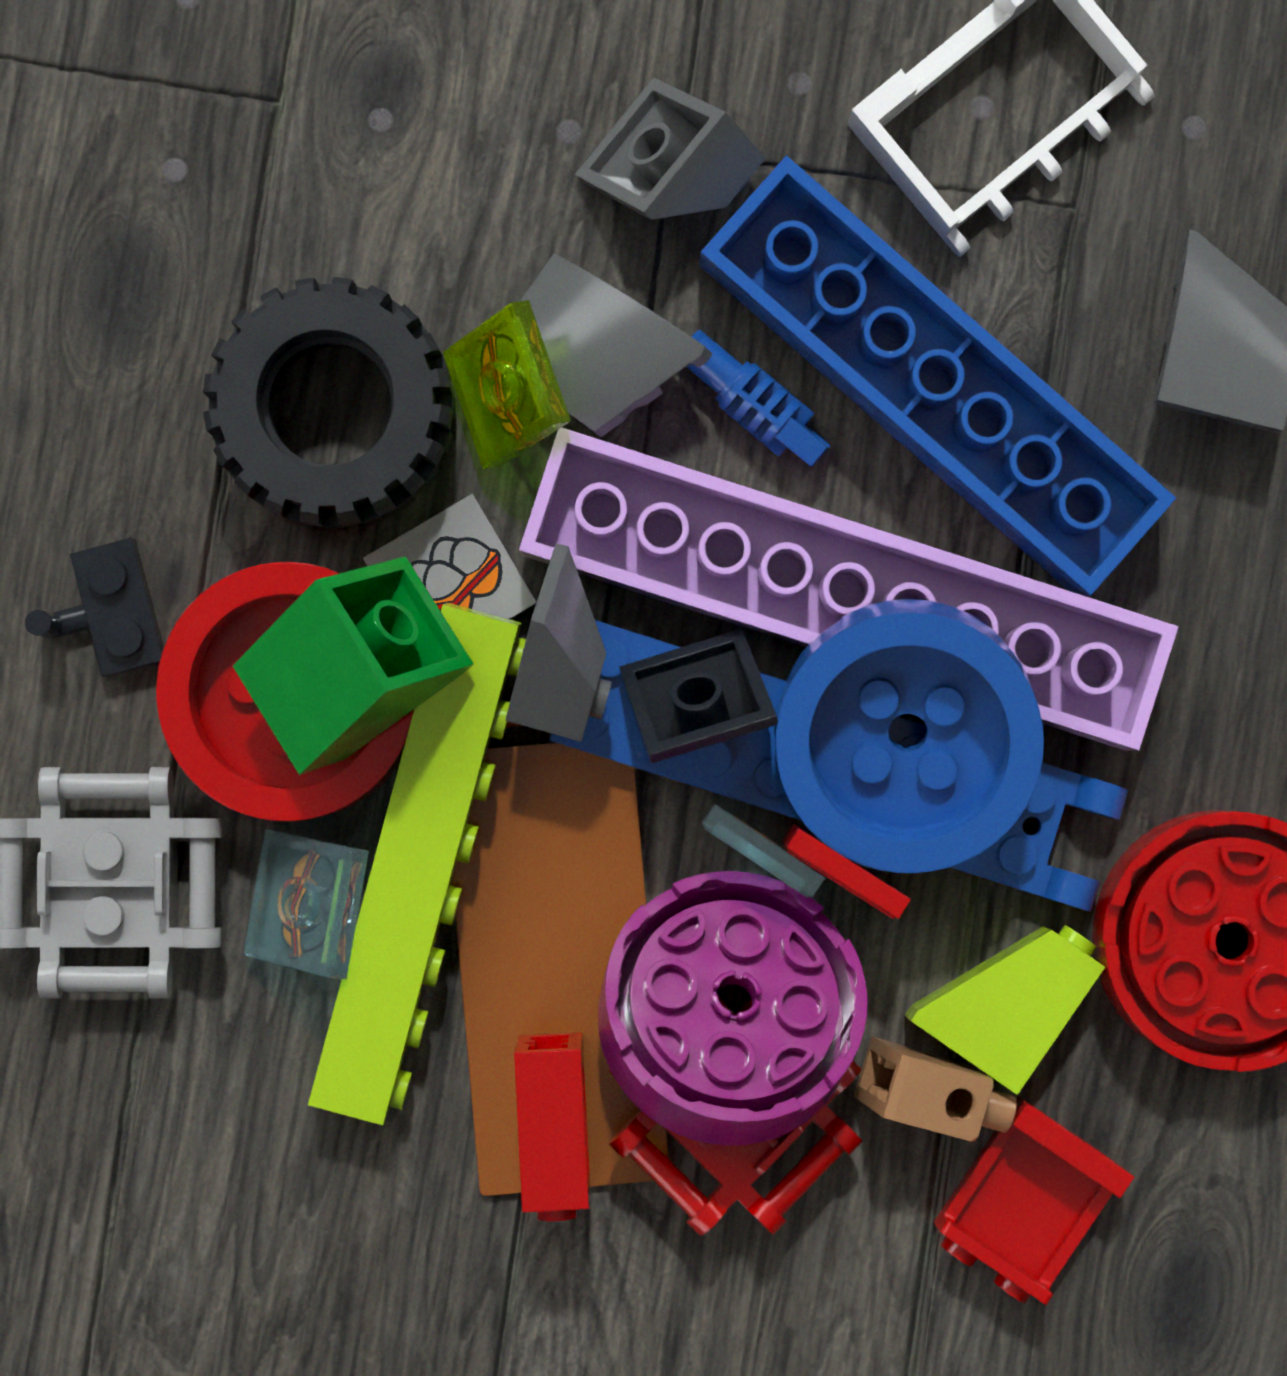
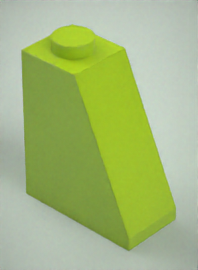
M1064 925L1060 933L1057 934L1053 930L1042 926L910 1006L905 1016L1018 1095L1105 966L1090 957L1097 946L1070 927Z

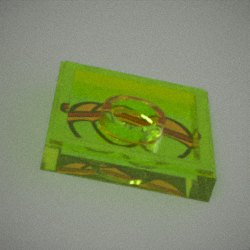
M529 300L511 302L443 351L483 469L504 465L571 422Z

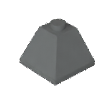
M653 77L574 175L582 183L646 218L654 220L726 208L733 198L746 187L750 177L766 158L725 111Z
M556 543L531 618L505 721L581 742L588 717L602 719L612 682L600 679L606 650L569 546Z

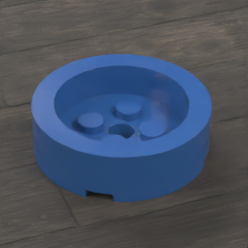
M915 599L890 600L862 607L841 617V620L826 629L803 650L791 669L780 699L776 728L777 765L781 782L795 812L809 830L829 848L845 858L877 870L895 873L931 872L963 863L979 855L995 844L1016 823L1027 807L1040 775L1044 747L1043 724L1039 706L1025 669L1012 650L988 625L971 614L942 603ZM902 714L916 715L927 726V733L924 738L916 745L909 746V748H903L902 745L894 742L888 731L892 721Z

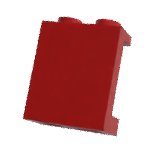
M1018 1096L1016 1099L1015 1116L1009 1130L1005 1133L994 1131L933 1222L939 1232L945 1236L940 1246L952 1256L969 1267H973L977 1259L998 1272L993 1282L1023 1304L1032 1295L1047 1305L1054 1295L1050 1290L1052 1283L1112 1194L1121 1198L1135 1177L1121 1165Z

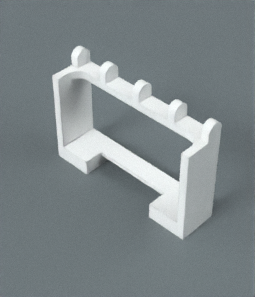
M994 0L992 4L905 74L900 69L851 110L847 125L958 257H961L970 250V245L957 228L986 204L1000 220L1005 221L1010 217L1014 210L1001 192L1027 170L1036 165L1050 181L1055 180L1063 173L1062 168L1049 152L1084 125L1089 133L1100 142L1111 134L1110 127L1098 112L1127 89L1142 106H1145L1155 97L1152 88L1141 76L1147 64L1094 0L1052 1L1117 78L954 212L883 127L1037 0Z

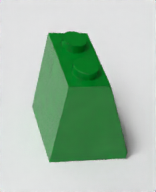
M405 556L315 580L233 665V668L296 771L301 775L345 760L465 673L474 663Z

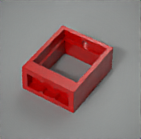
M583 1032L519 1035L514 1051L522 1212H537V1219L540 1221L571 1220L577 1217L576 1210L589 1209L590 1198Z

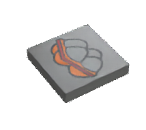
M473 494L363 558L367 566L406 556L440 611L443 604L451 603L512 620L534 607L537 603Z

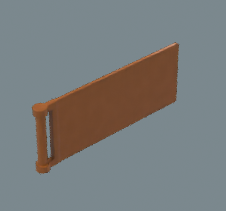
M508 721L506 728L522 727L523 725ZM559 743L488 748L484 762L496 765L486 802L474 799L467 823L479 827L469 864L457 861L452 878L453 886L462 888L456 910V925L480 1193L484 1196L521 1193L514 1051L519 1035L583 1032L590 1187L653 1181L628 1155L621 1158L608 1145L611 1139L640 1109L628 1098L608 1071L610 1068L601 1047L597 1017L601 986L615 941L632 914L641 905H646L634 767ZM657 1123L648 1132L646 1137L668 1158L666 1130Z

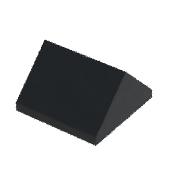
M743 629L619 666L648 763L659 762L765 729L778 723L775 710Z

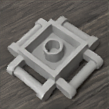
M42 767L38 778L41 818H0V948L40 947L37 990L41 999H60L63 992H148L150 999H170L173 988V947H221V927H215V838H222V818L174 817V777L171 767H151L149 773H64L62 767ZM65 799H149L150 817H65ZM23 838H41V848L37 855V914L40 915V927H22ZM178 838H190L189 926H178ZM65 947H150L149 965L65 966Z

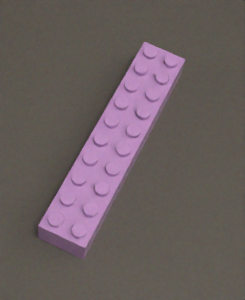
M562 427L558 428L519 548L522 556L549 564L556 543L569 546L577 572L580 575L803 647H807L810 642H813L826 629L841 620V617L871 604L890 600L915 599L938 602L955 607L971 614L988 625L1015 654L1028 675L1039 706L1042 724L1125 751L1140 749L1179 627Z

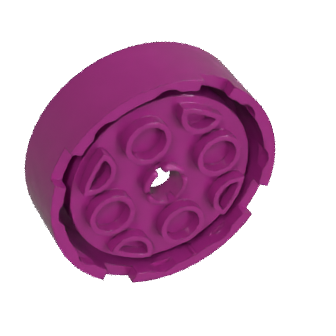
M717 871L695 875L673 883L671 889L655 897L645 906L641 905L632 914L617 937L608 961L598 1001V1032L606 1062L615 1080L628 1098L649 1118L679 1135L696 1141L718 1145H747L774 1139L793 1131L807 1122L828 1102L839 1086L860 1046L867 1018V990L863 969L850 939L845 941L837 928L823 914L824 908L799 889L768 876L739 871ZM729 984L743 987L749 992L753 1006L745 1012L737 1013V1016L731 1015V1011L721 1005L718 995H716L721 987Z

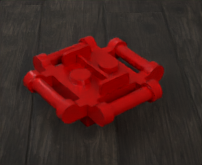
M718 996L721 1005L727 1010L731 1011ZM751 996L735 1012L731 1011V1015L737 1016V1013L749 1010L753 1006ZM853 1060L831 1098L813 1117L793 1131L764 1142L747 1145L709 1144L684 1137L663 1127L720 1184L708 1197L646 1137L657 1122L649 1118L641 1110L620 1129L608 1145L621 1158L628 1155L689 1216L686 1223L700 1237L716 1225L736 1200L767 1231L774 1235L787 1222L782 1216L844 1152L850 1156L863 1142L827 1106L854 1081L862 1068ZM813 1121L825 1135L763 1198L751 1184L787 1150Z

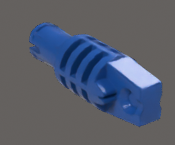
M697 330L692 335V338L704 345L712 353V356L701 367L691 363L686 367L718 393L715 399L719 403L718 407L778 457L788 448L809 466L816 465L830 448V443L807 424L815 413L756 363L751 364L746 361L742 365L704 332Z

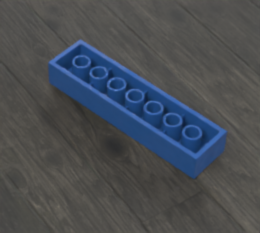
M787 155L701 251L699 266L1068 591L1086 597L1091 596L1175 501L1176 497Z

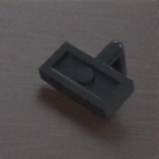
M130 537L71 553L70 558L83 604L53 613L42 610L31 611L25 619L27 631L32 635L53 639L90 629L102 677H111L159 664L164 644L136 539Z

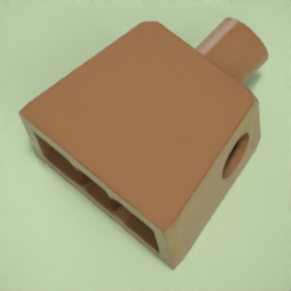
M871 1036L853 1096L885 1119L975 1142L978 1138L981 1126L1002 1133L1007 1132L1016 1112L1015 1096L993 1090V1079L973 1067Z

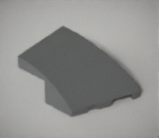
M1189 229L1186 232L1173 285L1176 293L1163 343L1167 347L1153 403L1278 434L1284 430L1287 417V306L1199 232Z
M553 253L499 330L502 334L508 333L516 336L522 345L533 354L536 367L532 382L541 390L543 399L562 415L599 437L604 436L625 421L634 409L646 406L663 394L660 388L663 382L690 363L701 367L712 356V353L704 345L605 281ZM503 337L502 356L507 369H518L521 361V347L514 339ZM486 349L485 352L482 354V357H483L485 360H486V351H487V349ZM524 351L521 371L531 378L532 359ZM514 373L508 374L511 378L529 387V383L524 376ZM532 386V390H534L538 395H540L538 390Z

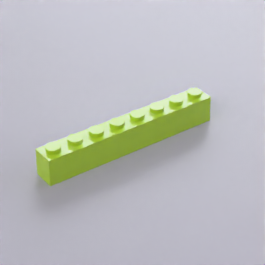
M451 603L443 604L441 613L474 665L414 709L308 1102L309 1106L379 1125L384 1124L390 1107L400 1110L403 1108L412 1072L401 1070L407 1046L418 1049L422 1039L429 1011L418 1009V1003L423 985L435 987L438 980L445 950L434 947L440 923L452 926L462 888L451 886L457 861L469 864L479 827L467 824L474 799L486 802L496 765L484 762L490 738L503 739L508 723L505 719L510 702L501 700L507 676H517L526 639L518 637L522 623Z

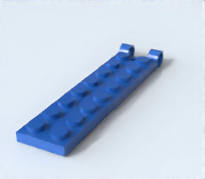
M595 620L606 650L600 679L612 682L602 719L588 717L581 742L552 733L550 741L801 820L790 803L781 782L776 756L777 725L659 762L648 763L619 666L681 647ZM760 673L778 719L780 699L786 681ZM896 717L890 724L888 731L894 742L902 745L903 748H909V746L916 745L924 738L927 733V726ZM1042 763L1033 795L1027 807L1009 831L979 855L950 868L1091 912L1100 881L1047 865L1065 804L1119 821L1129 790L1102 780ZM1028 817H1034L1039 822V829L1034 835H1027L1023 831V822Z

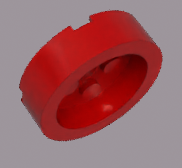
M273 562L242 569L219 580L201 593L177 620L167 639L161 655L156 683V702L163 735L175 760L189 779L212 799L232 810L248 816L275 821H297L330 815L349 808L368 797L393 774L400 764L414 710L345 760L299 775L233 668V665L315 580L340 574L338 572L298 562Z
M1211 810L1185 814L1154 827L1130 845L1117 860L1101 888L1096 903L1092 942L1097 948L1093 954L1094 959L1105 966L1099 978L1110 1002L1124 1021L1141 1037L1187 1063L1217 1070L1243 1072L1265 1069L1287 1062V823L1273 817L1250 812ZM1237 922L1245 928L1249 943L1241 956L1235 959H1225L1217 953L1216 935L1221 925Z

